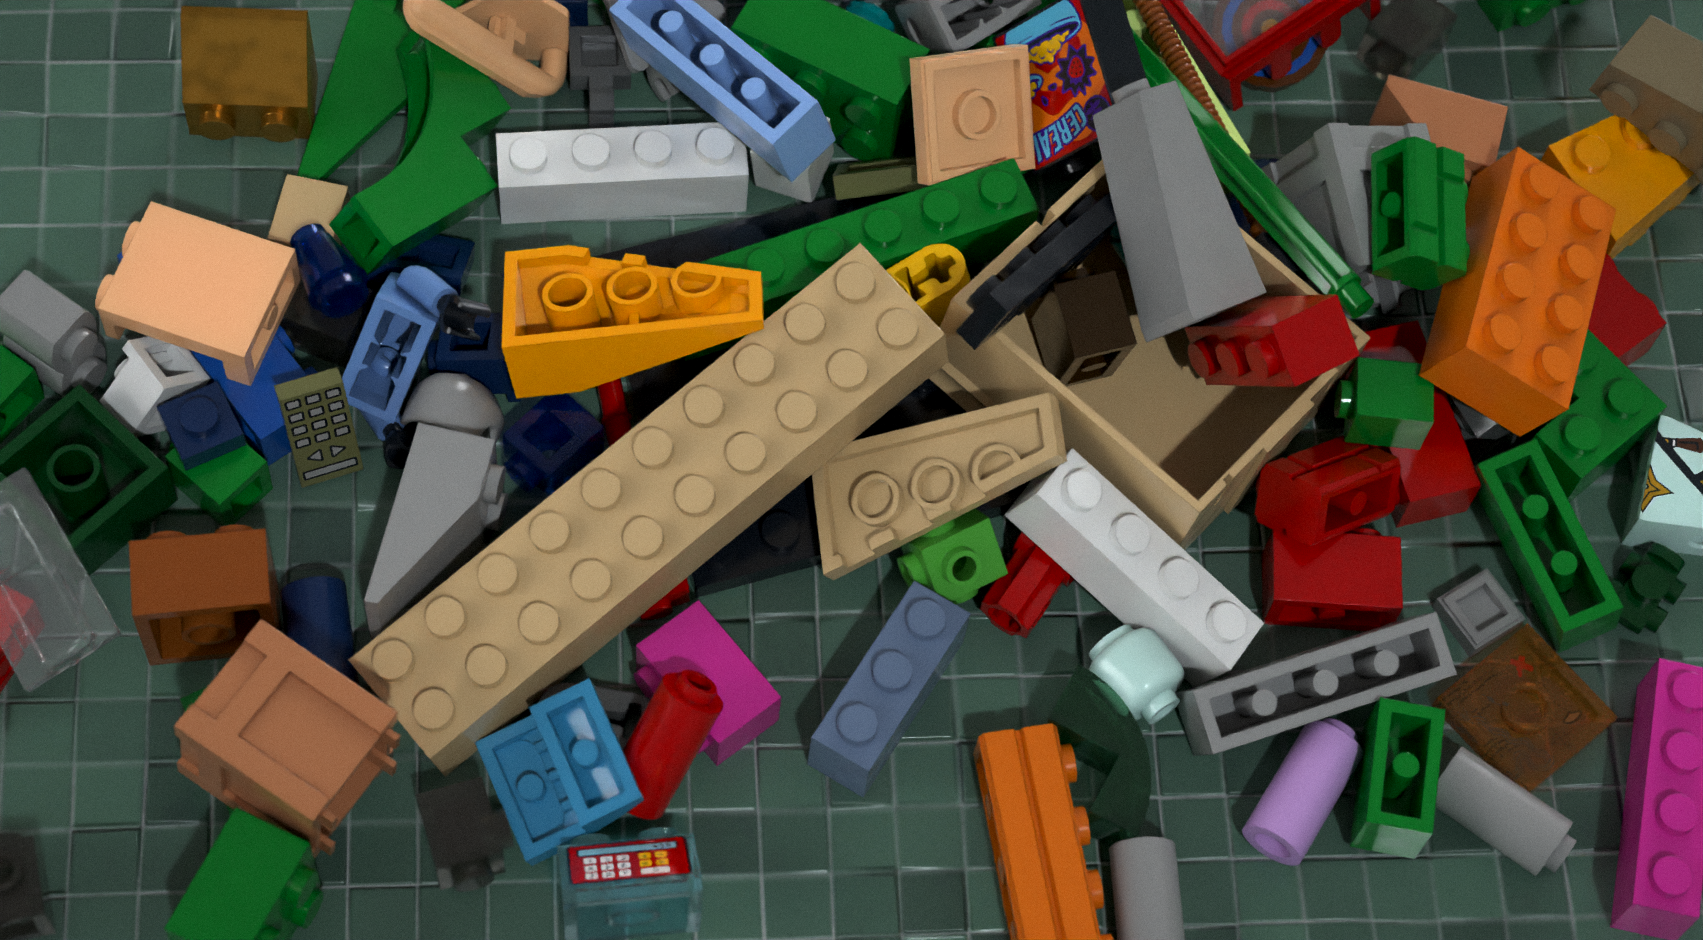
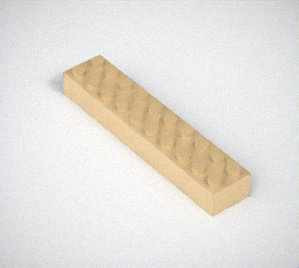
M859 243L764 321V329L748 334L353 655L349 662L382 702L398 712L397 720L446 777L478 750L475 742L508 726L537 702L545 691L565 679L949 361L945 333L868 250Z

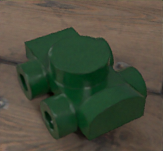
M1652 543L1644 556L1632 549L1619 569L1629 579L1625 584L1615 577L1611 581L1623 605L1619 623L1638 635L1644 627L1654 634L1669 613L1658 606L1659 603L1664 599L1674 605L1687 586L1686 583L1677 578L1685 565V561L1677 553L1659 543Z

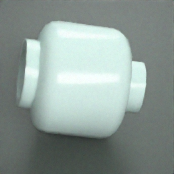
M1129 624L1123 625L1107 634L1091 649L1089 657L1092 663L1087 671V679L1098 696L1119 721L1132 722L1144 717L1148 724H1153L1168 715L1179 704L1180 699L1175 692L1184 680L1185 673L1183 667L1159 635L1151 628L1133 630Z

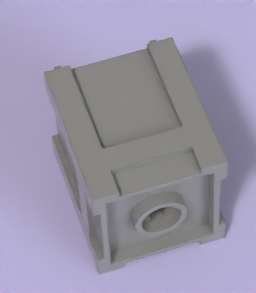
M1327 123L1315 131L1312 138L1277 162L1267 164L1261 170L1361 278L1360 285L1374 299V303L1370 308L1381 307L1383 315H1388L1403 306L1401 296L1414 288L1400 284V280L1391 281L1372 274L1371 156L1372 153L1406 137L1416 136L1431 142L1426 123H1406L1403 126L1348 125V123ZM1310 278L1305 281L1317 293L1324 295Z

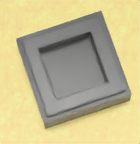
M1488 568L1437 598L1432 606L1469 657L1474 656L1518 629L1526 619Z

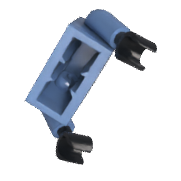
M419 265L406 267L400 274L390 272L375 297L342 376L348 405L359 410L378 439L386 441L384 448L386 464L396 469L405 468L415 431H403L405 425L400 423L402 416L399 411L419 371L439 322L442 332L477 342L481 337L474 331L476 316L489 318L491 315L489 305L458 296L456 290L437 274Z

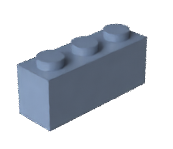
M914 581L812 735L807 765L864 798L963 644L971 613Z

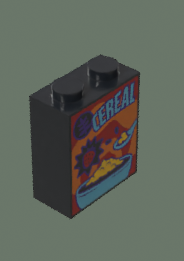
M1056 0L992 38L995 47L1010 44L1028 45L1035 169H1032L1034 175L1060 174L1062 181L1083 178L1096 165L1095 163L1102 159L1092 115L1115 104L1111 93L1130 83L1146 78L1122 0Z

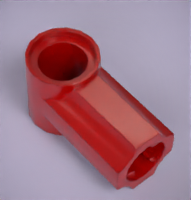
M1021 532L1012 550L1013 557L1006 565L1008 574L995 581L982 600L980 610L986 614L992 625L1010 636L1019 635L1027 638L1061 586L1068 587L1074 578L1027 535Z

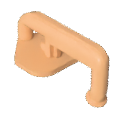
M403 0L402 8L405 19L410 28L417 34L518 95L529 98L551 96L563 86L569 58L570 14L566 7L555 0H472L455 9L441 0ZM527 60L541 61L540 68Z

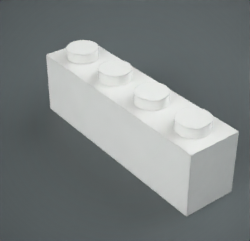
M719 122L496 133L501 224L746 211L749 180L746 144Z
M1073 448L1066 452L1067 461L1030 481L1004 516L1125 625L1129 624L1133 630L1138 628H1151L1180 662L1185 673L1184 679L1193 687L1201 685L1233 668L1263 626L1264 622Z

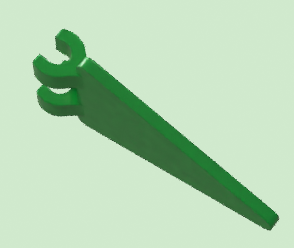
M403 0L354 1L297 176L325 181L408 104L403 69L395 50L412 30L403 14ZM441 0L454 9L467 3L466 0Z

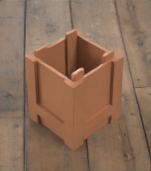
M260 619L232 658L197 701L190 705L174 725L175 735L180 738L181 758L177 761V771L233 810L237 807L309 842L314 859L321 850L331 856L335 851V842L330 839V836L370 784L383 770L391 776L396 772L397 762L392 758L394 749L396 750L399 746L400 735L393 731L392 728L397 722L398 712Z

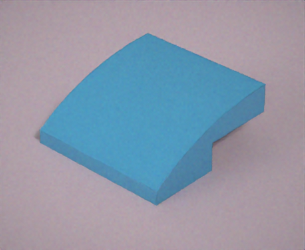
M590 678L530 706L529 709L532 715L475 742L524 859L531 866L599 831L645 800Z

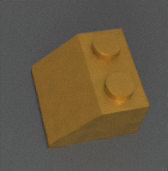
M182 6L180 16L182 103L190 135H202L212 140H226L233 136L264 137L273 142H289L295 138L309 139L315 121L318 72L308 11Z

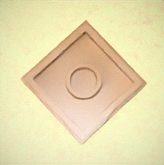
M1010 44L909 58L917 180L919 184H937L1012 158L1015 159L1020 171L1035 169L1028 45Z

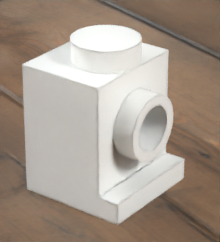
M149 336L128 340L123 346L122 350L128 358L116 368L114 372L115 379L100 399V402L135 437L166 431L160 420L157 406L206 386L211 378L188 349Z

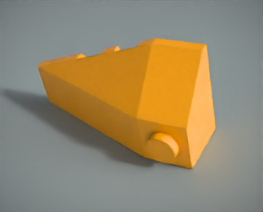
M571 245L505 252L502 351L516 399L582 392L764 329L763 280L760 271L694 262H685L676 269L648 265L644 255L625 253L622 261L591 257L589 248Z

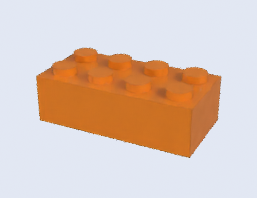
M1516 147L1472 177L1468 190V199L1465 204L1466 241L1470 248L1467 272L1465 276L1443 284L1419 376L1519 437L1567 411L1574 389L1616 209L1520 147Z

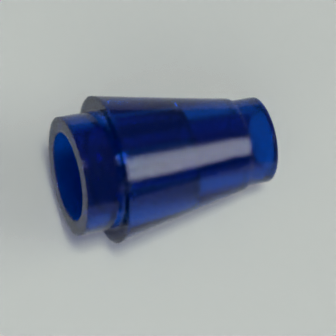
M314 223L298 229L293 234L290 245L296 250L299 271L310 305L314 309L322 311L325 316L330 318H340L355 312L364 304L368 297V276L366 271L327 233L322 225Z

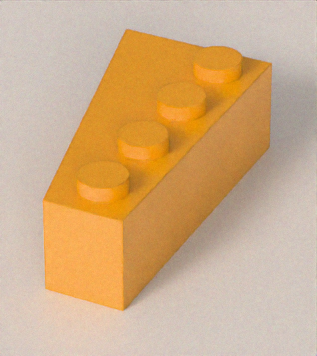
M1616 115L1549 145L1541 159L1543 163L1616 209L1606 253L1612 259L1628 245L1634 244L1647 232L1654 222L1668 210H1673L1700 183L1695 173L1673 156L1660 152L1653 146L1647 135L1625 118Z

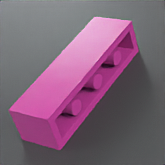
M1659 658L1638 684L1636 691L1610 927L1666 940H1678L1699 919L1703 885V667Z

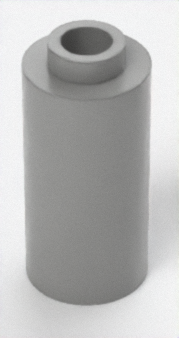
M1463 746L1460 747L1438 779L1435 808L1534 876L1543 867L1555 873L1577 842V840L1567 834L1573 824L1570 819Z
M1136 837L1111 845L1109 848L1117 940H1185L1175 842L1163 837Z

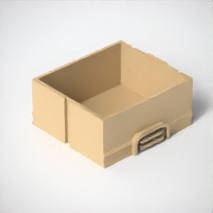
M1101 160L1048 209L1042 224L1035 221L951 299L940 329L946 336L949 361L928 379L966 412L1050 392L1059 399L1066 452L1073 448L1179 546L1186 550L1223 510L1229 514L1256 487L1261 468L1269 462L1280 459L1291 440L1332 399L1336 392L1338 381L1345 378L1358 357L1296 387L1206 385L1204 378L1198 375L1188 356L1190 341L1185 328L1146 343L1141 331L1128 271L1110 243L1112 236L1109 233L1077 269L1091 267L1094 269L1095 275L1114 270L1117 274L1137 344L1112 376L1066 387L1046 370L1032 323V318L1044 301L1045 296L1043 298L1039 297L1025 312L1019 316L1016 315L1003 329L974 350L956 332L973 312L966 304V301L993 274L1003 282L1004 279L999 275L1000 272L1025 247H1028L1036 254L1032 246L1055 222L1060 220L1068 227L1063 220L1086 196L1091 194L1099 201L1110 192L1103 160ZM1239 227L1267 293L1258 297L1320 295ZM1346 317L1360 354L1371 337Z

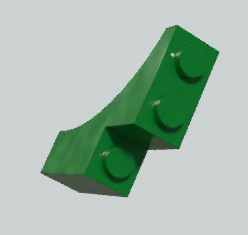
M413 29L395 49L403 69L408 96V125L398 161L390 174L355 194L329 224L366 275L472 215L498 187L487 172L483 162L474 155L469 146L485 138L511 109L510 105L501 95L497 85L487 75L417 34Z

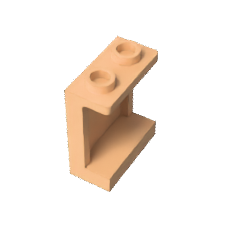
M151 201L141 222H132L125 234L122 244L123 258L115 274H107L98 288L95 308L99 312L106 336L119 340L126 328L223 361L227 379L251 386L301 280L296 250Z

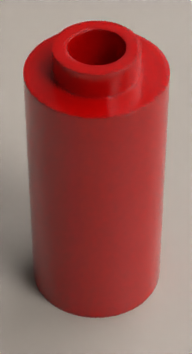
M683 670L681 673L669 672L660 681L623 749L645 799L627 813L647 820H655L663 816L723 709V701L717 694L715 683L704 674L694 670Z

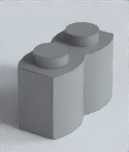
M24 270L0 295V333L4 335L3 346L33 367L39 381L62 397L67 395L78 384L88 393H91L98 387L106 374L107 365L105 363V348L98 342L95 317L32 272Z

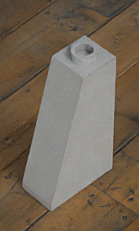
M1144 78L1111 93L1115 104L1092 116L1140 327L1146 343L1267 293L1176 80L1150 87L1147 78Z

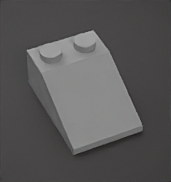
M418 422L364 598L371 641L484 550L489 530L500 531L506 513L508 494L502 492L506 467L497 465L496 440Z

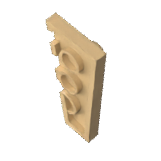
M1050 392L850 442L812 474L823 575L836 580L1065 463L1067 456L1059 399Z

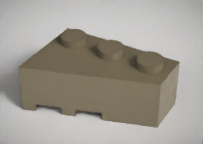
M1650 15L1609 63L1589 90L1601 99L1602 104L1608 111L1618 117L1625 118L1647 135L1656 149L1668 156H1673L1695 173L1703 185V42Z

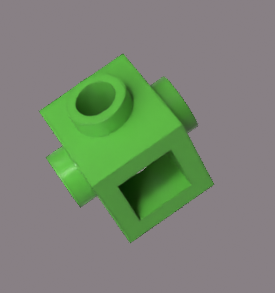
M976 508L902 545L901 549L904 555L897 559L900 573L909 588L916 581L954 604L968 601L977 594L978 588L1008 574L990 518Z

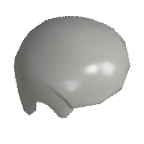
M435 373L418 383L406 404L400 423L403 425L414 421L494 439L496 442L504 427V415L492 391L471 377L457 373Z

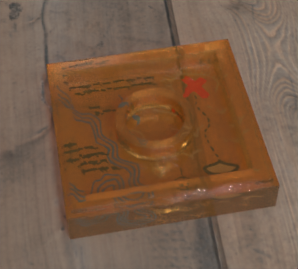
M1528 623L1439 695L1432 704V707L1446 709L1445 721L1483 761L1530 793L1535 791L1611 727L1618 718Z

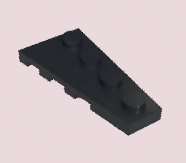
M1110 192L1099 201L1091 194L1086 196L1063 220L1068 227L1060 220L1055 222L1032 246L1036 254L1028 247H1025L1000 272L999 275L1004 279L1003 282L993 274L969 297L966 304L973 312L956 332L974 350L1003 329L1016 315L1019 316L1025 312L1039 297L1043 298L1048 294L1053 285L1057 284L1056 279L1059 276L1076 270L1117 225Z

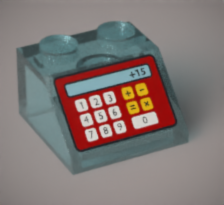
M658 827L644 830L638 834V838L611 841L610 836L605 834H585L573 838L570 841V845L557 846L565 940H615L700 931L703 884L694 833L678 834V831L674 828Z

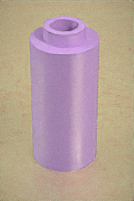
M1325 718L1323 721L1317 720L1304 725L1242 829L1245 839L1256 850L1268 858L1285 865L1297 866L1302 862L1363 758V750L1357 742L1358 736L1352 728L1333 718Z

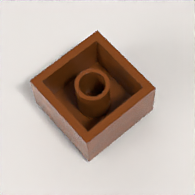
M234 524L220 527L214 533L188 536L177 531H160L149 535L145 540L129 541L132 617L150 666L232 658L260 619L281 632L278 578L265 528L253 529L250 526Z

